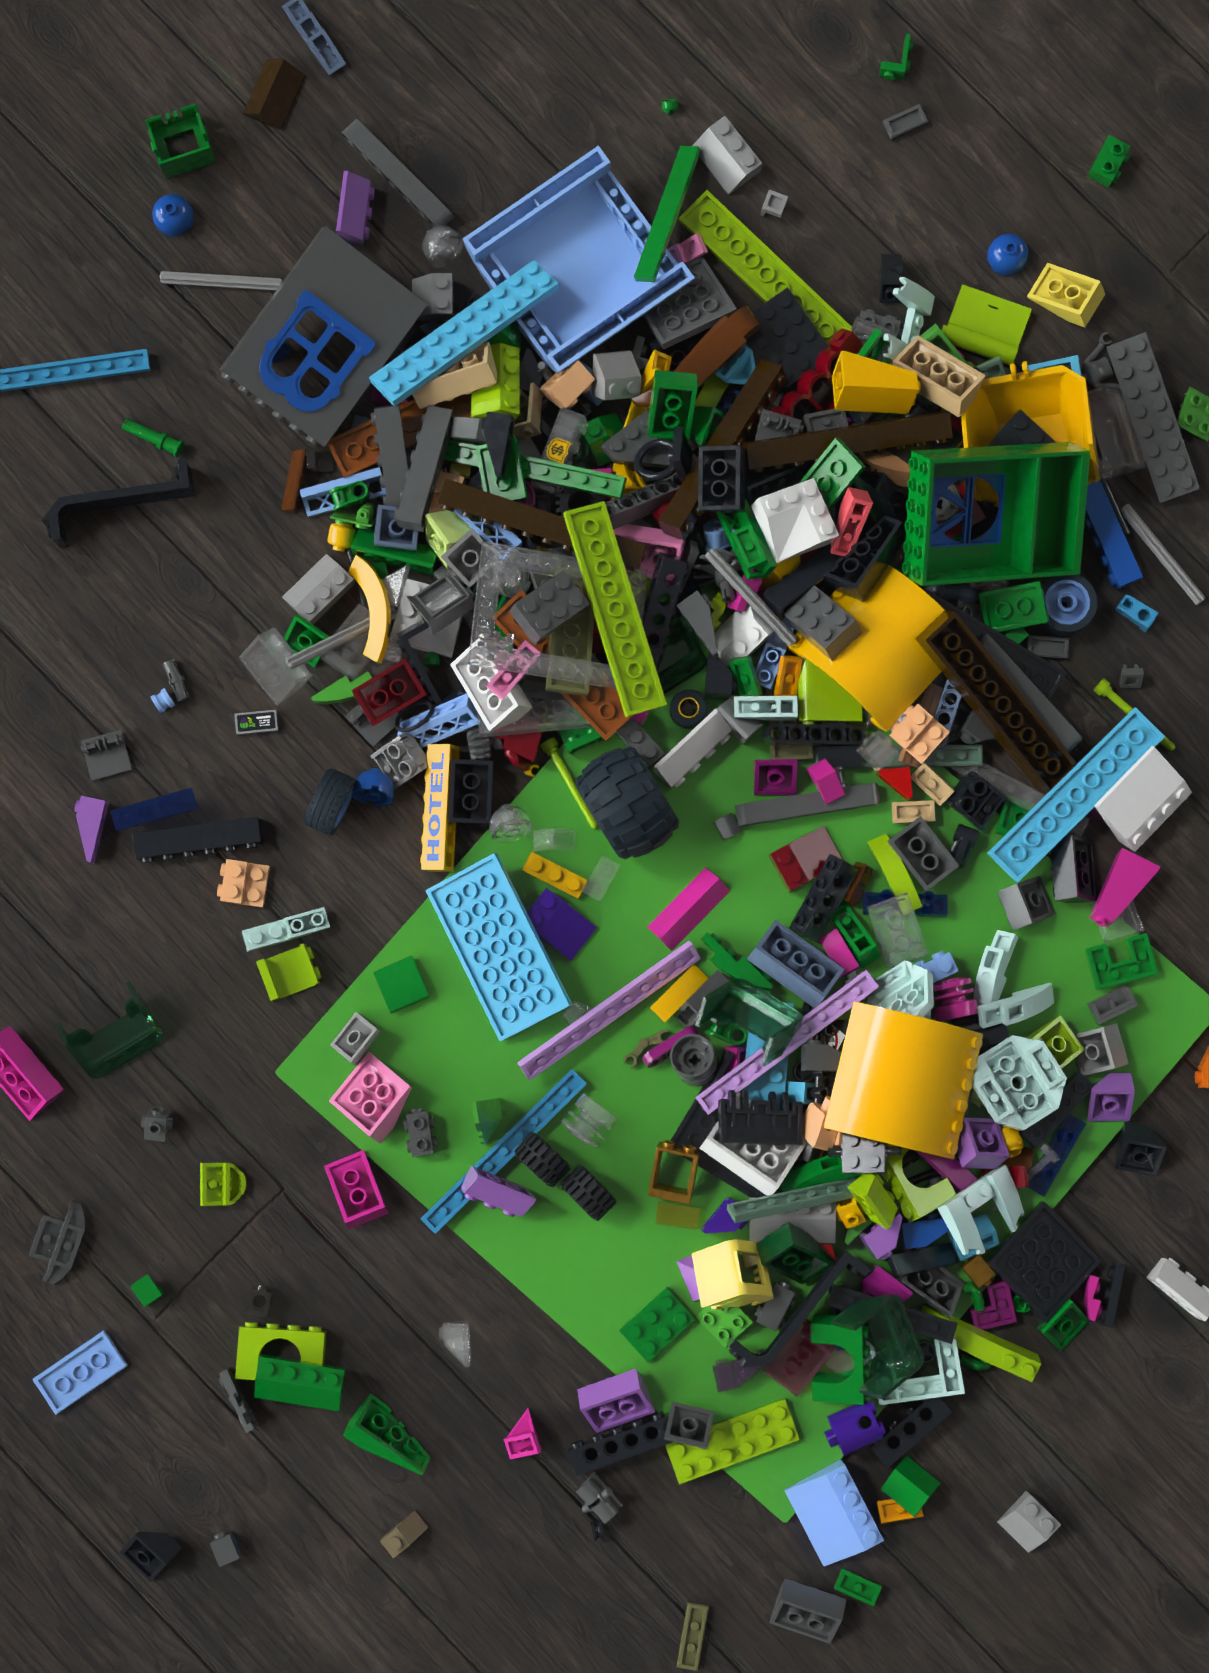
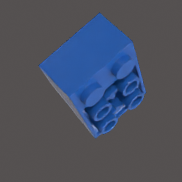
M928 1213L923 1218L910 1223L907 1218L902 1217L899 1230L900 1247L904 1249L926 1247L948 1232L949 1229L942 1216H938L936 1213Z

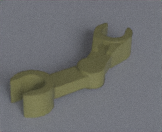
M662 1030L650 1038L641 1039L633 1052L624 1057L623 1063L628 1057H632L634 1064L630 1068L634 1067L637 1064V1057L644 1048L652 1044L664 1042L661 1039V1034L668 1032V1030Z

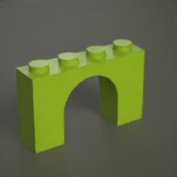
M888 1144L889 1147H899L896 1145ZM901 1147V1156H889L886 1162V1173H881V1175L887 1181L892 1195L902 1209L904 1217L910 1223L937 1209L941 1204L955 1196L956 1193L948 1178L928 1188H919L912 1185L905 1177L902 1169L903 1156L909 1149Z
M245 1322V1325L239 1327L235 1379L255 1380L259 1356H261L264 1346L269 1341L278 1338L294 1343L300 1352L301 1361L324 1364L327 1331H322V1327L309 1326V1330L300 1329V1325H288V1328H279V1324L266 1323V1327L258 1326L257 1322Z

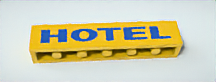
M428 744L426 752L427 769L425 772L426 789L423 796L425 808L422 817L424 828L421 837L423 844L420 858L421 870L454 872L456 823L448 821L451 759L459 760L460 747L455 745Z

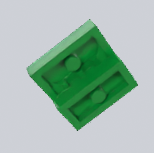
M412 955L373 972L391 1014L430 997Z

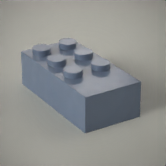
M778 920L774 921L747 958V960L813 1008H816L823 1001L845 970Z

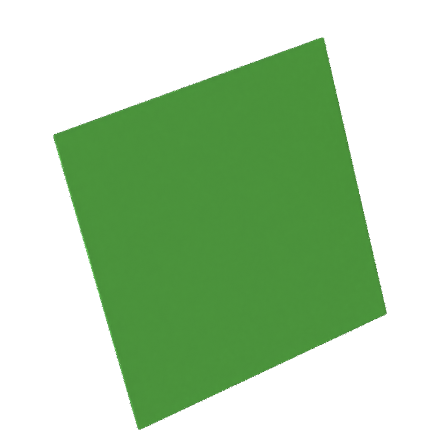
M715 581L708 586L700 588L698 592L700 595L705 594L711 602L717 593L721 592V589L718 591L713 590L717 585ZM727 603L723 614L718 620L721 622L719 627L734 613L731 608L727 607ZM680 612L669 624L671 625V631L669 636L665 637V651L658 661V677L667 705L649 710L647 718L641 725L642 729L665 753L664 756L694 729H685L673 722L670 716L672 698L683 690H694L703 697L705 695L706 659L709 650ZM761 646L751 655L755 670L762 654ZM760 685L763 693L761 696H765V687ZM737 686L736 691L734 692V696H740ZM705 699L707 703L705 718L726 700ZM690 701L684 702L680 707L681 713L685 716H693L697 711L695 704ZM863 706L862 722L847 723V725L861 726L865 729L867 734L866 740L859 744L860 746H900L890 737L892 733L890 729L885 732L870 721L872 716ZM762 720V727L744 745L732 732L729 733L731 738L723 745L719 743L714 748L716 752L709 759L704 757L699 762L701 766L693 774L689 771L684 776L686 780L678 788L673 786L670 789L653 771L654 766L649 769L677 816L679 828L672 831L673 835L662 846L646 855L636 858L631 856L626 860L618 857L600 827L598 826L596 829L591 828L553 759L550 758L454 867V872H450L444 880L493 853H498L526 912L530 910L547 888L597 927L572 961L540 938L572 1003L571 1006L503 1041H499L428 897L277 1068L275 1073L430 1210L469 1171L471 1165L474 1166L573 1069L587 1084L537 1133L568 1162L571 1169L554 1187H549L515 1154L495 1175L530 1190L536 1201L522 1217L518 1215L511 1217L504 1214L501 1208L491 1209L485 1206L484 1201L479 1199L476 1201L469 1200L445 1225L615 1375L637 1368L645 1381L653 1406L657 1412L669 1413L672 1402L714 1411L711 1424L713 1425L785 1398L800 1440L722 1469L777 1518L786 1523L796 1512L784 1490L843 1457L839 1445L831 1448L824 1431L831 1429L827 1416L854 1405L813 1401L812 1380L815 1372L845 1373L854 1367V1361L847 1350L836 1351V1345L811 1343V1321L814 1314L831 1315L830 1306L827 1305L828 1291L773 1363L741 1368L739 1366L740 1361L729 1353V1346L727 1345L724 1348L695 1317L704 1308L701 1307L700 1299L692 1300L677 1261L692 1255L694 1252L728 1240L749 1241V1222L742 1230L738 1228L736 1231L705 1234L701 1227L727 1196L734 1202L749 1200L750 1197L699 1166L690 1204L648 1196L657 1145L659 1141H670L703 1086H689L684 1083L671 1065L670 1057L657 1066L648 1068L642 1057L659 1044H652L644 1048L637 1057V1064L634 1067L630 1068L634 1064L632 1057H628L623 1063L624 1057L633 1052L641 1039H647L662 1030H668V1032L661 1034V1039L665 1041L685 1028L673 1015L664 1023L650 1007L689 968L530 1081L526 1078L517 1062L688 941L693 944L701 958L694 964L710 978L717 970L721 973L724 972L710 961L715 953L701 940L707 932L710 935L714 933L722 941L720 945L725 950L729 948L737 956L735 960L738 962L743 956L746 959L750 956L775 920L789 928L816 878L788 892L769 855L822 826L825 827L844 861L852 866L856 862H861L873 868V875L867 887L859 885V888L865 890L859 904L856 903L855 907L850 904L848 905L876 943L881 958L864 968L858 962L860 966L857 969L858 973L867 970L871 977L876 979L905 960L914 964L924 959L926 963L933 960L932 955L943 950L944 954L950 952L958 972L934 982L933 985L940 981L957 977L971 978L972 983L963 985V989L973 988L974 990L986 946H991L997 930L1016 934L1018 940L1004 973L1007 980L999 1000L1012 997V993L1052 983L1054 1004L1028 1019L1007 1025L1009 1037L1014 1035L1027 1038L1035 1030L1059 1015L1062 1016L1074 1034L1117 1023L1129 1064L1085 1075V1077L1095 1086L1109 1073H1131L1135 1089L1131 1116L1209 1026V994L1152 945L1150 946L1158 974L1096 990L1085 949L1107 944L1112 964L1129 960L1131 958L1125 939L1139 934L1119 917L1109 927L1097 925L1094 920L1089 918L1096 902L1063 903L1055 901L1053 895L1054 882L1051 874L1052 860L1047 855L1018 883L1040 875L1055 915L1013 931L997 891L1017 883L987 854L1004 837L995 833L1000 816L997 812L985 824V829L983 831L979 830L978 838L974 847L970 850L965 867L956 868L928 891L923 889L904 864L923 907L903 916L894 898V894L867 844L868 841L887 834L889 839H891L911 824H893L891 803L907 801L876 776L880 769L888 768H845L844 771L845 782L848 784V787L878 783L881 804L741 826V832L723 841L713 823L730 813L733 814L737 821L735 805L793 796L754 795L753 763L755 760L771 759L770 745L765 743L762 738L764 729L768 727V721ZM813 730L811 731V737L817 740V733ZM832 731L831 737L837 741L838 736L836 732ZM852 732V739L854 741H857V734L855 732ZM615 733L607 741L602 739L571 754H568L564 744L557 751L576 783V778L582 775V770L591 761L608 751L617 748L623 750L627 746ZM812 746L813 759L797 760L796 795L818 792L806 768L815 764V747L827 746ZM910 767V775L918 768ZM931 767L951 787L954 788L959 782L944 767ZM911 779L912 797L909 801L933 800ZM947 800L941 806L934 801L935 822L926 823L950 853L954 843L953 837L959 823L976 830L978 829L952 807L948 806ZM531 852L588 880L579 899L523 872L522 869ZM706 867L723 882L730 892L671 951L647 926ZM832 919L822 937L837 928ZM789 928L791 931H793L806 942L811 944L817 950H819L824 955L829 957L820 941L816 943L799 934L798 932L794 931L793 929ZM412 955L430 997L391 1014L373 972ZM756 967V969H757L761 974L764 972V971L761 970L760 968ZM729 975L727 976L733 985L693 1024L699 1035L708 1039L718 1055L719 1063L724 1053V1047L733 1044L706 1033V1030L710 1029L714 1020V1013L742 1026L748 1034L750 1013L742 1010L750 985L744 984ZM769 976L773 980L771 982L773 987L768 990L771 991L768 1001L794 1003L793 1025L805 1016L802 1011L805 1001ZM840 976L822 1002L844 987L843 982L847 981V978ZM1124 985L1129 987L1138 1006L1097 1025L1087 1003ZM974 991L965 995L966 1000L973 999ZM933 992V996H939V992ZM866 998L863 1001H860L859 1003L866 1004L868 998ZM934 1001V1007L931 1009V1020H935L933 1009L941 1006V1001ZM852 1008L837 1019L849 1020ZM355 1012L382 1031L357 1065L370 1052L412 1087L394 1128L381 1144L369 1137L329 1102L331 1097L357 1067V1065L350 1063L330 1046ZM951 1020L942 1021L951 1025ZM721 1022L719 1023V1025H718L716 1031H718V1029H719V1027H720V1025H721ZM733 1031L732 1039L739 1042L743 1040L744 1034L742 1031ZM746 1039V1041H745L744 1044L739 1045V1046H746V1044H747V1039ZM801 1046L788 1055L786 1081L800 1082L793 1076V1067L801 1061ZM1076 1058L1062 1068L1067 1077L1066 1081L1075 1072H1079ZM813 1077L810 1081H807L806 1083H814L815 1078ZM1015 1079V1080H1016L1015 1084H1017L1018 1086H1020L1019 1081H1018L1017 1079ZM1091 1091L1037 1148H1033L1023 1139V1147L1033 1149L1032 1169H1027L1029 1187L1016 1188L1024 1210V1216L1019 1217L1016 1223L1017 1226L1022 1223L1040 1201H1044L1053 1209L1123 1127L1124 1121H1087ZM500 1098V1102H505L506 1114L503 1115L502 1122L487 1143L481 1144L475 1126L471 1102ZM970 1102L966 1118L993 1119L987 1113L986 1107L981 1105L979 1108ZM423 1108V1112L428 1111L429 1115H433L435 1127L431 1128L432 1136H436L438 1148L434 1149L435 1153L412 1157V1153H408L406 1140H410L409 1131L405 1132L403 1119H407L406 1114H411V1109ZM663 1152L657 1183L688 1189L692 1162L681 1155ZM919 1155L920 1159L915 1163L910 1162V1165L905 1167L903 1172L908 1179L933 1167ZM579 1165L584 1166L616 1199L617 1203L599 1221L592 1219L562 1187L561 1182ZM985 1168L967 1169L977 1179H980L982 1177L981 1169ZM929 1179L918 1184H915L914 1186L919 1188H925L924 1185L929 1184ZM993 1198L971 1212L973 1218L986 1213L996 1230L1000 1243L985 1250V1253L980 1254L983 1259H989L1013 1233L1010 1231ZM895 1200L894 1203L898 1208L896 1213L904 1217L898 1201ZM933 1210L930 1212L938 1214V1216H941L938 1210ZM836 1216L835 1243H831L835 1258L843 1249L865 1266L869 1267L871 1263H874L894 1277L887 1259H876L870 1256L859 1236L848 1245L843 1242L846 1227L843 1221L839 1222ZM948 1232L925 1248L950 1243ZM899 1235L896 1248L891 1250L893 1252L892 1255L903 1253L904 1248L900 1247ZM738 1253L743 1282L761 1284V1282H755L754 1279L759 1277V1274H753V1270L758 1268V1265L745 1269L743 1256L741 1253ZM971 1257L955 1265L943 1267L962 1282L967 1283V1281H971L960 1267ZM845 1267L834 1283L848 1281L850 1290L862 1293L859 1290L861 1286L857 1283L862 1275L860 1274L858 1277ZM768 1268L772 1286L774 1282L780 1284L783 1281L791 1285V1291L795 1292L793 1297L796 1298V1301L791 1310L787 1308L784 1314L787 1317L784 1325L827 1269L802 1285ZM983 1286L979 1288L981 1292L985 1290ZM667 1287L695 1320L647 1363L619 1330ZM961 1291L952 1315L953 1317L960 1319L973 1304L970 1293L965 1295ZM914 1293L900 1304L905 1307H921L923 1304L934 1308ZM749 1303L741 1306V1309L754 1322L739 1334L735 1340L749 1351L761 1353L767 1349L781 1329L777 1328L775 1332L756 1322L757 1316L754 1314L759 1304L752 1306ZM853 1314L854 1317H863L860 1315ZM914 1332L868 1340L879 1352L887 1346L885 1341L891 1339L898 1380L909 1379L923 1363L913 1355V1345L917 1341L927 1340L935 1347L933 1338ZM871 1358L866 1363V1365H870V1376L867 1378V1384H870V1396L866 1397L867 1402H873L877 1411L876 1415H874L876 1418L887 1404L879 1405ZM865 1418L859 1421V1425L863 1429H867L871 1424Z

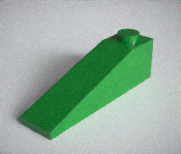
M370 1393L350 1419L343 1436L359 1448L423 1475L431 1457L414 1437H410L403 1429L405 1427L401 1421L397 1422L390 1413L392 1410L389 1406Z

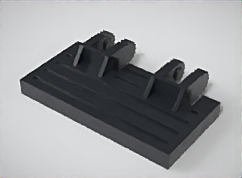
M735 1090L728 1091V1099L718 1100L719 1143L803 1145L802 1102H791V1111H789L788 1092H782L781 1111H777L775 1092H769L768 1101H750V1109L748 1092L742 1090L740 1094V1109H736Z

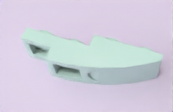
M322 907L242 930V935L248 952L330 928L325 908Z
M997 930L991 946H986L974 989L973 999H976L977 1006L999 1000L1007 980L1004 973L1018 940L1016 934Z
M1052 983L1012 993V997L977 1006L979 1025L982 1028L1001 1023L1007 1026L1044 1011L1054 1004Z

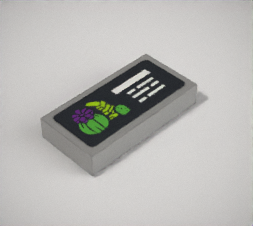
M277 710L234 714L236 735L279 731Z

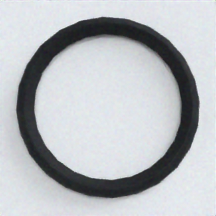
M420 700L405 707L395 719L397 731L406 733L420 728L431 718L434 711L433 704L428 700ZM426 704L429 706L428 714L419 723L409 728H401L399 726V721L406 712L419 705Z

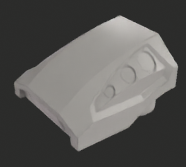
M406 733L397 736L371 755V758L376 761L382 772L392 780L394 790L427 768L425 753L416 739Z

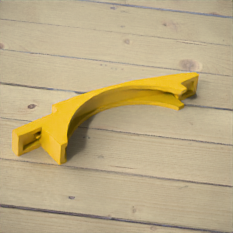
M653 350L641 377V394L652 389L655 370L669 371L671 356ZM631 402L624 427L649 409L650 406L637 407ZM613 464L612 473L627 478L623 495L646 486L643 479L636 473L634 465Z

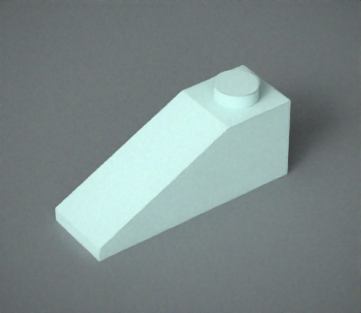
M734 696V718L795 721L798 717L797 696Z

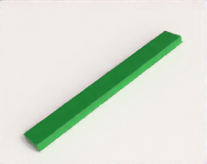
M680 146L634 274V279L637 282L656 281L701 152L699 146Z

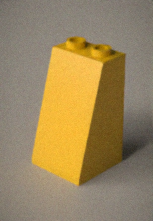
M847 351L840 352L832 374L835 410L909 414L911 406L915 405L916 395L920 393L921 383L917 380V372Z

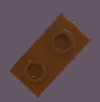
M856 862L853 865L859 870L842 901H846L854 907L856 903L859 904L865 891L859 888V885L867 887L873 875V868L861 862Z

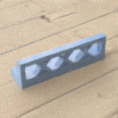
M380 467L301 489L300 494L308 518L334 511L333 507L335 505L328 502L330 497L328 491L330 489L356 481L364 482L367 487L373 482H380V475H382ZM359 488L360 490H362V493L359 497L363 496L365 493V489ZM381 488L382 491L377 493L370 492L369 500L386 496V489ZM318 499L323 502L318 510L310 511L308 501Z
M454 509V512L503 560L511 553L517 554L522 549V541L513 532L502 529L501 523L494 522V525H490L484 522H472L468 517L461 515L462 510ZM483 526H487L496 536H486L483 533ZM498 540H502L509 549L503 552L498 547Z
M466 693L434 707L431 718L424 725L414 731L406 732V734L421 738L418 744L423 748L428 746V744L435 743L479 724L481 718L472 708L473 703ZM429 710L400 722V727L409 728L416 725L426 717ZM468 713L472 719L467 721L460 719V716ZM445 722L455 723V727L452 728L442 725ZM429 729L436 730L438 734L433 736L425 734V731Z

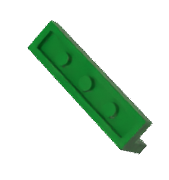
M746 498L745 513H731L732 520L725 516L724 513L716 512L747 580L768 577L777 567V564ZM751 524L768 563L756 568L758 572L748 571L732 537V528L738 530Z

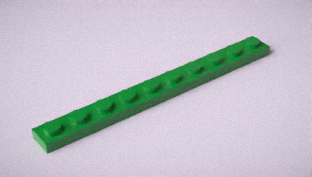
M449 439L443 461L479 468L475 449L478 445ZM520 455L524 478L619 499L623 497L627 482L626 477Z

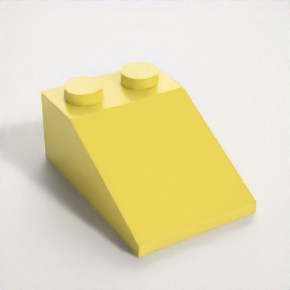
M1047 263L1027 297L1064 320L1086 327L1105 296L1101 281Z

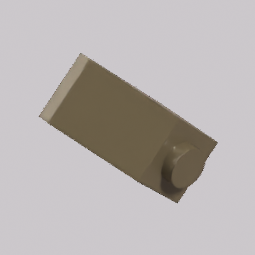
M414 1511L385 1534L380 1542L392 1558H395L412 1544L428 1526L419 1514Z

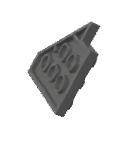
M649 409L601 445V449L614 463L634 465L635 455L644 444L655 439H664L648 437L647 421ZM691 430L688 442L694 453L699 447ZM657 447L650 450L644 456L642 466L668 468L670 466L669 448ZM692 457V467H693V465L695 464L696 460Z

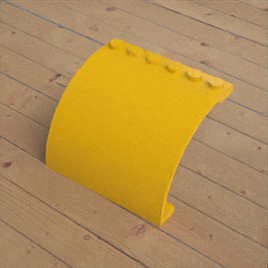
M890 565L887 566L863 602L837 590L829 596L830 599L856 619L862 631L833 661L827 658L798 632L795 633L797 640L793 645L787 646L785 644L790 651L813 663L843 687L872 716L870 721L885 732L892 727L909 706L942 672L915 638L945 611L924 590Z
M853 1002L824 1128L954 1159L958 1150V1141L963 1128L965 1111L968 1107L967 1102L973 1085L972 1081L977 1067L979 1051L982 1046L983 1034L895 1010Z

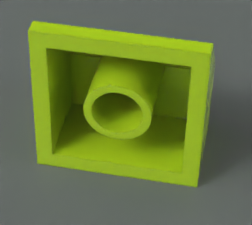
M1061 1015L1035 1030L1027 1037L1032 1040L1044 1041L1061 1069L1085 1050Z
M862 1174L847 1188L868 1218L888 1230L898 1210L894 1203L896 1199L890 1191L883 1188L884 1182L879 1175Z

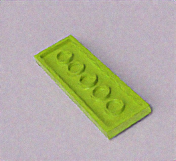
M783 1398L711 1425L707 1449L672 1442L665 1446L679 1484L800 1439L786 1400Z

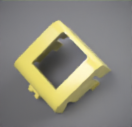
M738 1239L728 1240L692 1254L702 1308L711 1306V1309L722 1310L726 1306L738 1308L749 1303L755 1306L774 1298L769 1270L760 1261L756 1245L758 1242ZM738 1253H741L743 1256L745 1269L758 1265V1268L753 1270V1274H759V1277L754 1279L755 1282H761V1284L743 1282Z

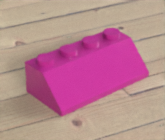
M11 1026L0 1031V1087L30 1121L50 1105L64 1089Z

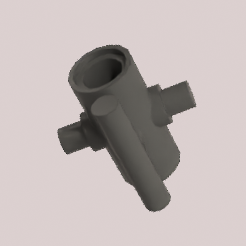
M595 1472L576 1490L578 1495L585 1501L582 1511L584 1513L594 1512L604 1524L613 1518L623 1505L615 1496L613 1490Z

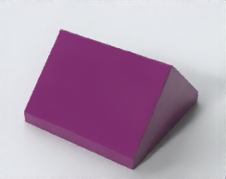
M797 759L755 760L753 763L754 795H796Z

